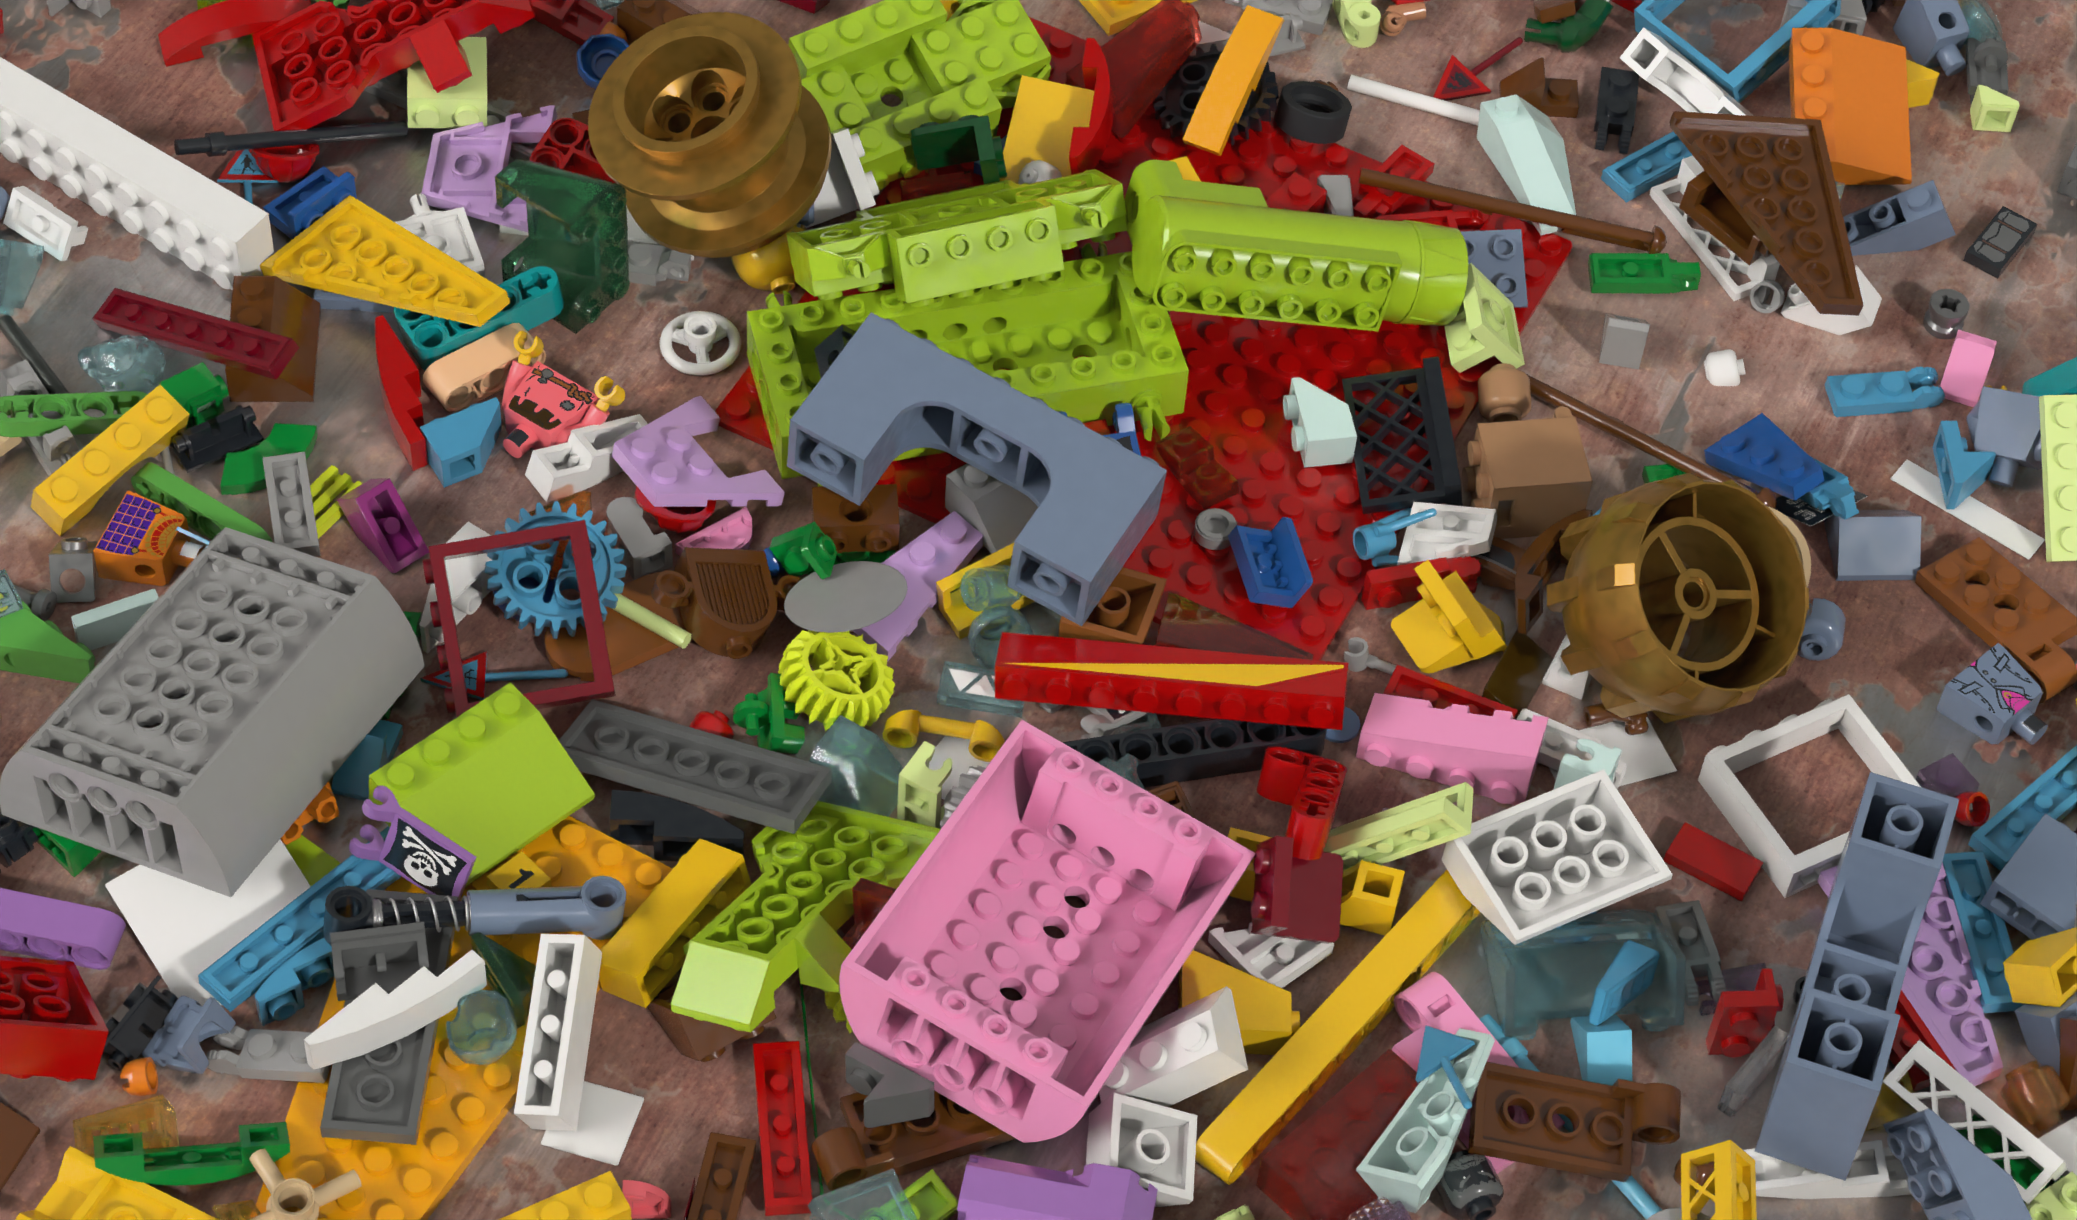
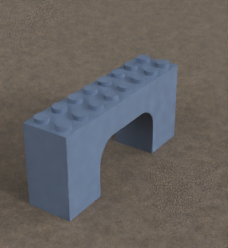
M872 312L790 419L787 467L859 506L896 457L908 450L922 447L943 450L1027 495L1038 508L1014 541L1007 586L1080 626L1085 623L1157 517L1167 470L1160 467L1155 460L1145 456L1142 457L1128 450L1116 439L1098 434L1085 427L1080 420L1074 417H1067L1053 410L1041 399L1023 394L1012 388L1005 380L998 377L993 378L975 368L966 359L956 358L939 349L932 341L919 338L902 329L893 320L883 319Z
M1873 772L1869 773L1836 870L1754 1152L1846 1181L1880 1093L1900 1015L1894 1013L1918 929L1941 869L1959 803L1958 798Z

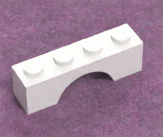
M1645 28L1639 32L1620 57L1623 62L1644 80L1658 88L1687 112L1754 116L1666 40Z

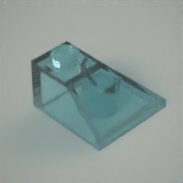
M840 715L816 744L809 759V762L832 768L831 783L818 801L888 817L897 806L899 773L903 770V767L878 735Z

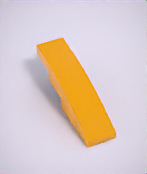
M1249 5L1246 6L1201 95L1182 139L1184 143L1218 156L1222 155L1234 123L1238 124L1251 91L1255 92L1284 18Z

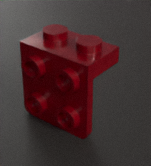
M1275 836L1257 844L1253 863L1255 881L1254 896L1251 902V934L1327 944L1337 941L1340 932L1343 879L1342 857L1339 854L1323 852L1322 857L1317 860H1304L1293 857L1294 838Z

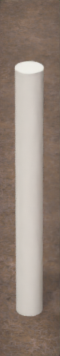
M1355 75L1350 76L1347 86L1348 90L1478 126L1480 110Z

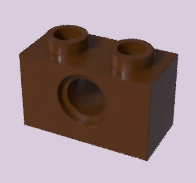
M897 484L875 485L860 506L824 486L812 487V522L815 521L822 532L833 540L837 554L842 552L899 550L900 521Z

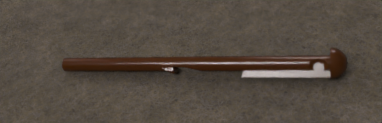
M1365 168L1361 169L1358 183L1478 209L1488 215L1496 213L1562 228L1561 233L1643 250L1649 254L1660 253L1667 243L1665 231L1657 225H1654L1652 232Z
M1528 375L1531 394L1557 408L1560 406L1569 408L1573 416L1684 473H1691L1700 479L1714 480L1721 483L1732 479L1755 493L1756 497L1766 506L1775 509L1776 497L1770 488L1765 487L1759 492L1624 424L1623 421L1609 416Z

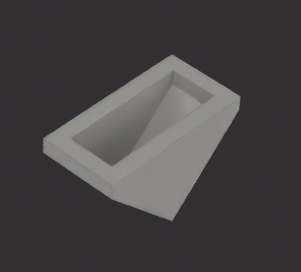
M1605 313L1599 363L1639 370L1650 324L1644 319Z

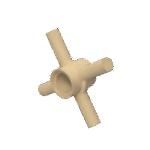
M260 1149L254 1152L249 1160L270 1191L271 1196L267 1202L266 1212L250 1220H317L319 1207L362 1186L361 1180L357 1172L351 1170L313 1189L309 1183L302 1179H285L267 1150ZM288 1207H298L302 1210L297 1212H288L284 1209Z

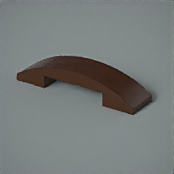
M1583 509L1556 522L1540 534L1522 556L1515 577V610L1518 633L1527 635L1542 615L1543 587L1560 564L1568 565L1569 563L1561 554V536L1570 523L1592 517L1593 510Z

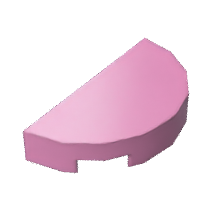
M744 507L675 544L676 553L680 556L684 547L748 550L752 542V517L747 507Z

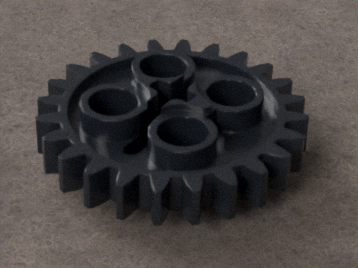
M1212 44L1210 51L1205 53L1202 48L1196 47V55L1194 56L1182 52V62L1169 60L1170 70L1161 69L1159 71L1160 80L1153 82L1154 92H1152L1155 118L1160 119L1162 130L1170 128L1172 138L1178 137L1181 134L1183 137L1201 95L1222 51H1218L1216 44ZM1268 61L1255 92L1251 91L1238 124L1234 123L1227 140L1231 146L1235 145L1234 136L1240 135L1248 140L1249 129L1258 132L1262 131L1261 121L1270 122L1272 120L1271 111L1277 110L1278 86L1275 72H1270Z

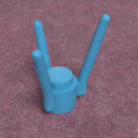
M1406 508L1374 523L1355 528L1353 544L1357 555L1362 560L1371 559L1374 567L1387 564L1398 565L1399 556L1388 555L1390 550L1396 547L1397 541L1394 531L1434 517L1437 514L1436 509L1431 508L1410 515L1412 508Z

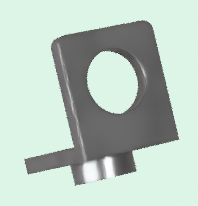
M85 537L64 538L49 553L51 591L56 593L57 603L93 602L95 600L93 550L98 541L88 542V539ZM67 569L79 570L85 577L84 588L79 592L65 590L60 582V576L63 571Z

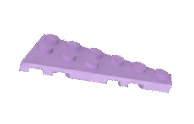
M1942 863L1918 929L1901 990L1949 1058L1955 1070L1974 1086L1999 1077L2003 1064L1990 1020L1985 1018L1980 1002L1982 993L1978 980H1974L1969 965L1971 960L1954 900L1949 898L1944 881L1946 873ZM1838 865L1821 871L1817 880L1828 898Z

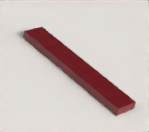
M118 288L113 289L92 318L99 328L275 380L278 379L299 349V346L292 338Z

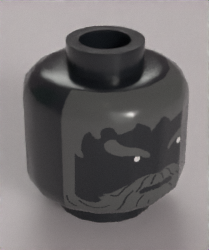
M1468 1150L1458 1151L1450 1155L1443 1176L1436 1185V1189L1448 1214L1457 1220H1488L1496 1213L1495 1207L1500 1203L1504 1195L1503 1185L1491 1161L1484 1155L1468 1153Z

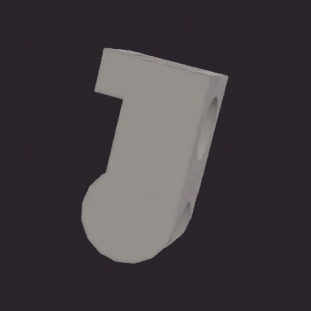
M620 497L611 501L606 511L609 521L607 534H617V543L614 548L624 549L622 562L627 566V570L633 580L673 567L672 542L665 532L657 535L652 533L644 520V510L637 504L636 499Z

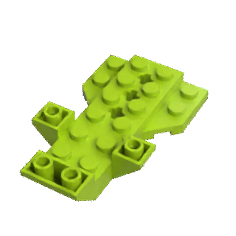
M817 801L795 834L766 826L752 839L753 854L762 875L683 946L686 958L671 1002L672 1012L693 1017L696 1020L708 1021L731 1027L738 1031L751 1033L776 1008L774 991L797 969H799L800 984L840 994L839 976L841 965L852 949L836 931L868 900L893 895L941 829Z

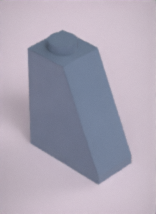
M2045 813L1995 878L1980 904L2031 939L2074 928L2077 905V834L2071 831L2067 825L2058 822Z

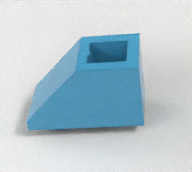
M497 397L482 403H475L464 410L443 418L434 419L430 423L420 426V431L426 441L428 463L444 488L483 472L502 430L500 402Z

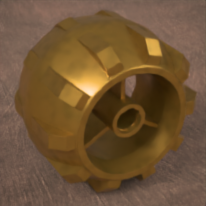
M1691 473L1645 483L1633 490L1604 499L1600 514L1570 523L1561 536V554L1569 563L1564 580L1547 585V607L1550 611L1562 613L1565 631L1570 645L1562 650L1560 657L1571 675L1588 671L1603 685L1600 698L1605 709L1615 715L1625 718L1652 711L1661 721L1668 723L1697 715H1710L1721 712L1733 706L1752 702L1759 690L1767 686L1774 678L1785 676L1793 664L1804 631L1806 614L1809 610V588L1806 585L1803 565L1796 548V542L1787 526L1778 519L1769 507L1756 497L1755 493L1732 479L1722 483L1714 480L1700 479ZM1692 622L1689 644L1684 657L1681 658L1677 654L1687 627Z

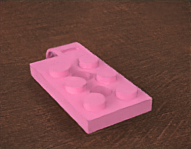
M1430 972L1394 998L1395 1009L1400 1019L1413 1033L1395 1044L1390 1054L1416 1086L1419 1084L1416 1082V1075L1426 1025L1454 1035L1461 1028L1487 1033L1494 1038L1451 984L1437 972ZM1494 1038L1495 1042L1487 1062L1519 1068ZM1516 1105L1508 1106V1113L1513 1121L1519 1124H1527L1529 1122L1528 1115L1523 1108ZM1471 1108L1467 1111L1458 1135L1467 1148L1469 1144ZM1558 1114L1552 1116L1554 1125L1557 1129L1561 1130L1565 1122ZM1486 1156L1491 1161L1497 1174L1515 1162Z

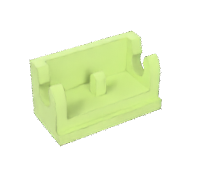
M924 741L899 773L897 819L941 829L940 821L943 819L945 811L944 805L941 807L942 785L951 774L952 759L948 758L945 760L943 766L938 770L929 769V762L934 755L935 746Z

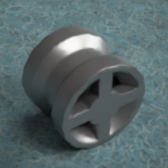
M1940 289L1934 292L1929 301V309L1925 313L1923 320L1926 331L1939 339L1955 338L1958 330L1963 329L1964 319L1968 315L1970 307L1968 299L1962 293L1953 289Z

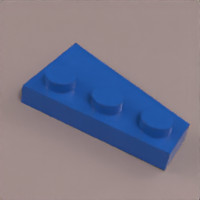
M1763 413L1730 434L1723 436L1719 441L1704 450L1706 464L1763 488L1768 487L1773 492L1792 500H1797L1824 482L1822 467Z

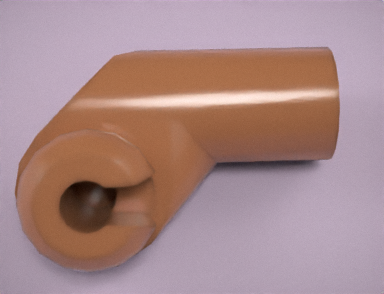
M1424 2L1389 5L1380 19L1379 26L1381 31L1387 36H1396L1403 30L1408 21L1425 19L1426 7Z

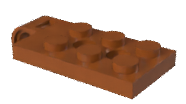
M1978 537L1917 571L1915 583L1991 648L1997 643L2001 644L2035 680L2043 692L2038 704L2045 702L2077 682V668L2068 653L2058 646L2077 635V617L1983 539ZM1969 581H1978V582L1983 583L1985 586L1980 585V584H1971V585H1970V584H1968L1967 582H1969ZM2007 605L2012 607L2014 610L2006 608L1998 609L1996 606Z

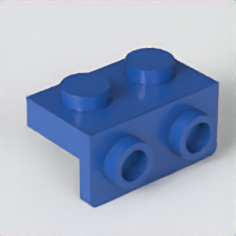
M323 166L264 206L263 210L269 213L271 224L290 239H294L349 195L357 199L355 177L349 172H345L338 177Z
M1282 517L1271 531L1236 525L1228 535L1250 602L1293 608L1312 585L1313 578L1291 518Z

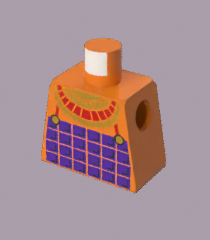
M127 490L93 553L100 578L164 586L169 584L178 565L187 568L205 546L190 542L189 536L176 530L178 526L189 531L187 518L183 514Z

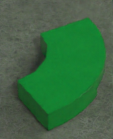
M275 423L270 435L259 445L242 452L227 453L220 484L222 495L246 494L266 489L263 457L305 452L307 460L316 444L318 436L317 426Z

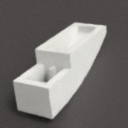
M638 414L607 421L601 425H590L571 430L568 442L533 450L525 476L546 502L567 497L593 487L624 471L612 457L614 443L648 423Z

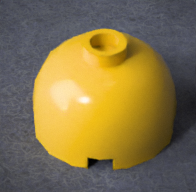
M801 224L800 228L797 225L793 226L778 239L754 251L731 256L739 277L752 288L772 291L774 294H783V290L787 292L792 290L796 282L786 234L793 231H806L805 225Z

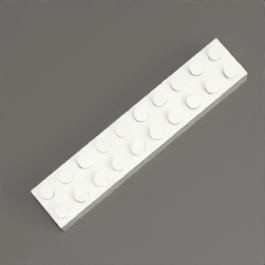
M0 57V153L8 161L19 163L32 171L40 180H47L61 188L69 197L78 198L88 204L99 215L108 216L122 224L128 232L142 236L152 242L160 251L169 252L181 259L190 269L194 271L199 270L208 275L224 289L233 290L234 276H264L259 265L274 254L269 213Z

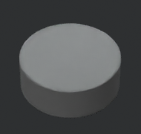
M1219 508L1204 510L1195 520L1194 537L1204 548L1210 550L1225 549L1231 545L1228 535L1237 525V522L1233 515L1226 510Z

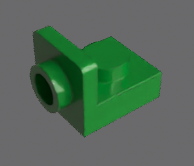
M815 521L773 537L769 548L789 575L798 577L815 570L822 580L831 576L837 555L833 540L822 532Z

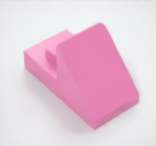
M1958 330L1940 384L1945 399L1971 407L1976 405L1994 356L1997 341Z

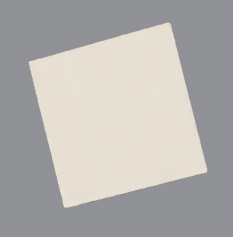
M281 839L232 897L143 865H138L105 884V887L170 991L177 998L183 995L198 1001L202 1007L207 999L214 997L199 984L198 975L311 887Z

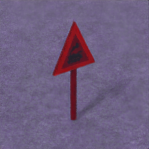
M1521 37L1516 38L1471 71L1455 56L1451 55L1433 97L1448 101L1490 94L1491 90L1476 76L1521 45L1523 39Z

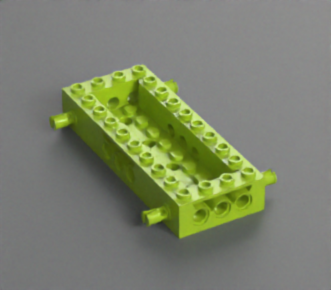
M1099 242L1098 257L1090 243H1088L1081 250L1083 259L1063 262L1065 270L1052 272L1053 277L1050 279L1036 282L1028 281V278L1014 280L1012 287L1001 290H990L989 286L974 289L973 295L964 298H950V295L935 297V302L927 306H910V303H905L896 296L895 288L792 304L791 294L783 290V306H780L774 292H772L766 298V309L747 311V357L781 479L804 476L787 467L790 419L821 379L814 348L842 324L857 331L871 312L883 319L893 320L905 331L919 338L932 341L939 349L956 358L966 359L978 370L993 378L998 377L1005 380L1012 388L1029 397L1039 398L1053 410L1066 412L1068 417H1074L1082 423L1106 419L1108 426L1113 425L1112 416L1115 412L1116 404L1130 403L1133 408L1134 421H1140L1143 435L1148 441H1151L1153 426L1160 439L1165 438L1169 434L1170 427L1166 422L1165 416L1184 413L1189 370L1168 311L1159 308L1154 303L1152 296L1143 295L1136 286L1132 269V251L1108 255L1106 245L1103 242ZM928 447L915 448L902 453L893 461L945 453V451Z

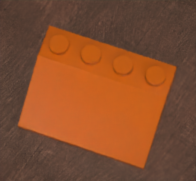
M1792 28L1789 47L1791 118L1821 120L1835 184H1911L1906 47L1835 28Z

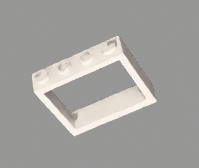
M1849 694L1834 701L1832 699L1825 700L1813 710L1799 716L1796 714L1787 716L1778 725L1764 731L1754 730L1741 741L1727 747L1725 745L1717 746L1709 751L1704 758L1698 778L1699 783L1753 856L1764 862L1762 868L1784 898L1818 884L1817 880L1821 871L1839 864L1849 832L1794 855L1733 773L1839 729L1871 772L1921 787Z

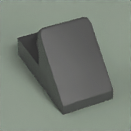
M857 1042L845 1054L846 1082L857 1092L868 1095L864 1100L865 1127L873 1128L925 1118L933 1113L934 1082Z

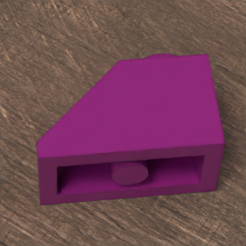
M390 478L370 479L336 499L355 535L391 573L400 571L429 553L424 540Z

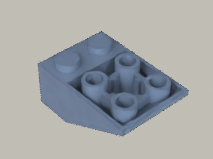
M1930 1108L1883 1124L1888 1134V1146L1893 1155L1900 1159L1908 1176V1188L1912 1196L1920 1202L1928 1220H2032L2012 1176Z

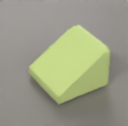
M1978 85L1970 108L1972 129L2011 132L2020 106L2019 101L1987 86Z

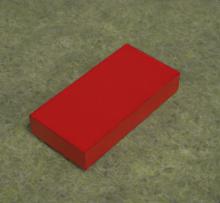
M1686 822L1667 849L1663 859L1664 862L1740 901H1743L1764 864L1761 860Z

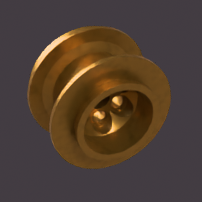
M707 12L688 15L660 25L644 34L627 47L607 69L596 88L589 110L588 133L593 153L607 175L622 186L627 208L635 222L645 234L660 245L693 256L720 258L741 255L761 248L781 237L795 226L814 204L824 184L830 163L832 140L829 123L818 101L811 92L802 86L799 66L790 47L774 29L765 23L737 13Z

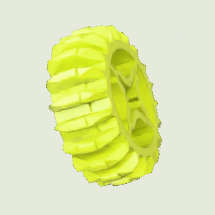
M802 630L792 640L791 644L787 645L783 652L778 674H781L779 683L783 686V690H786L784 701L796 703L795 714L804 712L809 716V724L817 720L823 723L825 731L832 726H836L843 734L849 728L859 732L865 725L871 727L881 714L885 713L890 704L889 700L894 693L895 683L892 681L894 670L887 666L888 656L877 654V643L867 644L863 641V634L856 637L850 634L849 631L826 633Z

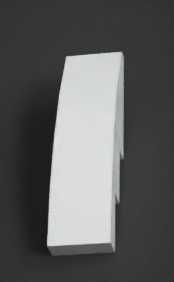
M471 950L438 977L423 966L389 994L375 983L304 1039L308 1065L315 1070L364 1055L404 1038L446 1015L487 986L485 961L476 952Z
M1882 1140L1861 1142L1859 1144L1846 1181L1754 1152L1755 1148L1744 1150L1755 1160L1756 1196L1822 1199L1892 1197L1911 1194L1907 1183L1908 1176L1900 1159L1893 1155L1889 1147L1883 1148Z

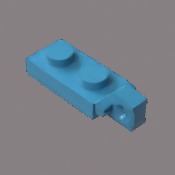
M1813 458L1823 469L1824 482L1799 499L1815 508L1818 507L1819 510L1830 508L1834 516H1839L1844 520L1858 514L1859 509L1856 508L1854 499L1855 492L1853 487L1849 485L1848 477Z

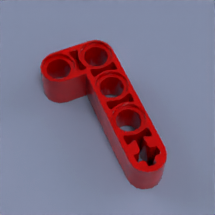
M572 118L555 120L549 126L529 159V174L569 179L575 175L586 181L617 184L607 175L593 153L589 140L588 125Z
M1272 746L1268 747L1265 752L1256 789L1257 793L1266 799L1292 806L1285 837L1294 838L1293 857L1304 860L1320 859L1338 809L1347 768L1332 759L1286 747Z

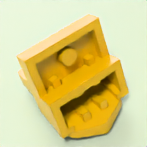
M1429 560L1414 568L1423 582L1416 587L1423 599L1396 616L1391 622V628L1421 672L1432 674L1506 650L1505 629L1501 618L1474 598L1456 571L1442 580Z

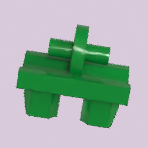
M770 673L767 677L768 687L765 690L758 692L757 695L754 693L746 694L745 701L738 703L733 708V721L739 727L745 728L747 735H757L758 747L774 752L797 754L805 741L804 727L785 723V718L796 720L800 713L795 714L796 703L784 701L786 690H783V686L779 683L781 674Z

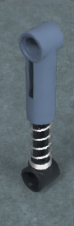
M597 876L587 880L583 886L468 890L467 896L464 895L461 901H452L449 896H446L443 901L433 902L430 897H427L424 902H414L409 897L405 903H395L390 898L386 904H383V901L379 899L371 900V896L363 889L356 886H342L331 891L326 897L323 934L325 940L331 945L330 933L424 922L425 928H436L438 932L441 931L442 927H455L458 932L460 927L465 926L469 936L581 931L592 939L605 940L612 938L622 927L626 890L618 880L612 877Z

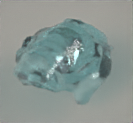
M122 335L119 338H110L94 346H85L78 353L80 366L101 385L104 392L140 391L149 394L159 385V382L164 380L166 361L164 360L163 351L156 342L145 336Z

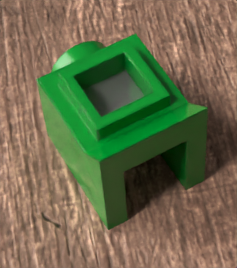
M204 362L159 382V385L190 414L186 430L221 415L225 411L223 399L229 396L228 388L223 378L219 374L213 376Z

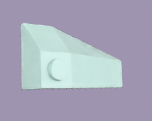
M1518 95L1481 102L1477 140L1518 202L1576 215L1564 140L1549 117ZM1532 222L1541 236L1562 230L1559 227Z
M1459 1028L1455 1035L1472 1040L1475 1045L1450 1062L1469 1099L1472 1101L1495 1040L1490 1034ZM1443 1067L1418 1084L1356 1168V1171L1378 1197H1385L1384 1199L1389 1201L1386 1202L1388 1207L1416 1213L1429 1199L1432 1190L1442 1178L1468 1109H1465L1461 1104Z

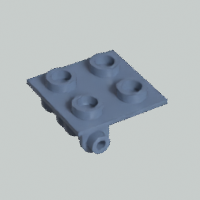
M1521 229L1460 231L1467 246L1468 264L1472 263L1513 303L1514 308H1527L1528 301Z

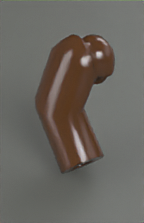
M1603 703L1586 706L1583 709L1584 719L1589 728L1616 721L1625 722V732L1629 735L1645 733L1649 728L1646 717H1648L1647 712L1621 718L1606 710Z

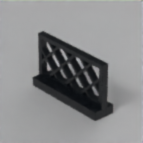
M1439 356L1423 358V368L1342 379L1345 403L1349 405L1357 434L1354 462L1363 514L1412 508L1413 502L1445 503V505L1463 506L1461 479ZM1417 383L1418 389L1409 399L1393 392L1399 385ZM1369 389L1377 394L1366 405L1353 398L1352 392ZM1386 399L1400 407L1390 418L1376 411ZM1409 412L1423 420L1414 431L1399 424ZM1367 418L1382 425L1372 437L1358 429ZM1390 431L1405 438L1396 450L1381 442ZM1414 444L1429 452L1419 463L1404 455ZM1373 449L1388 457L1378 469L1363 461ZM1396 463L1411 470L1401 482L1386 474ZM1421 476L1432 482L1435 490L1417 492L1411 489L1410 486ZM1378 482L1393 489L1387 497L1369 499L1368 492Z

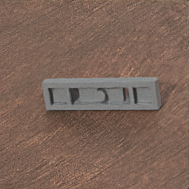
M27 359L14 364L8 369L0 370V397L49 394ZM44 411L41 413L49 419H59L62 417L56 411ZM63 426V428L49 434L46 433L43 436L24 437L49 476L84 448L77 435H72L67 426Z

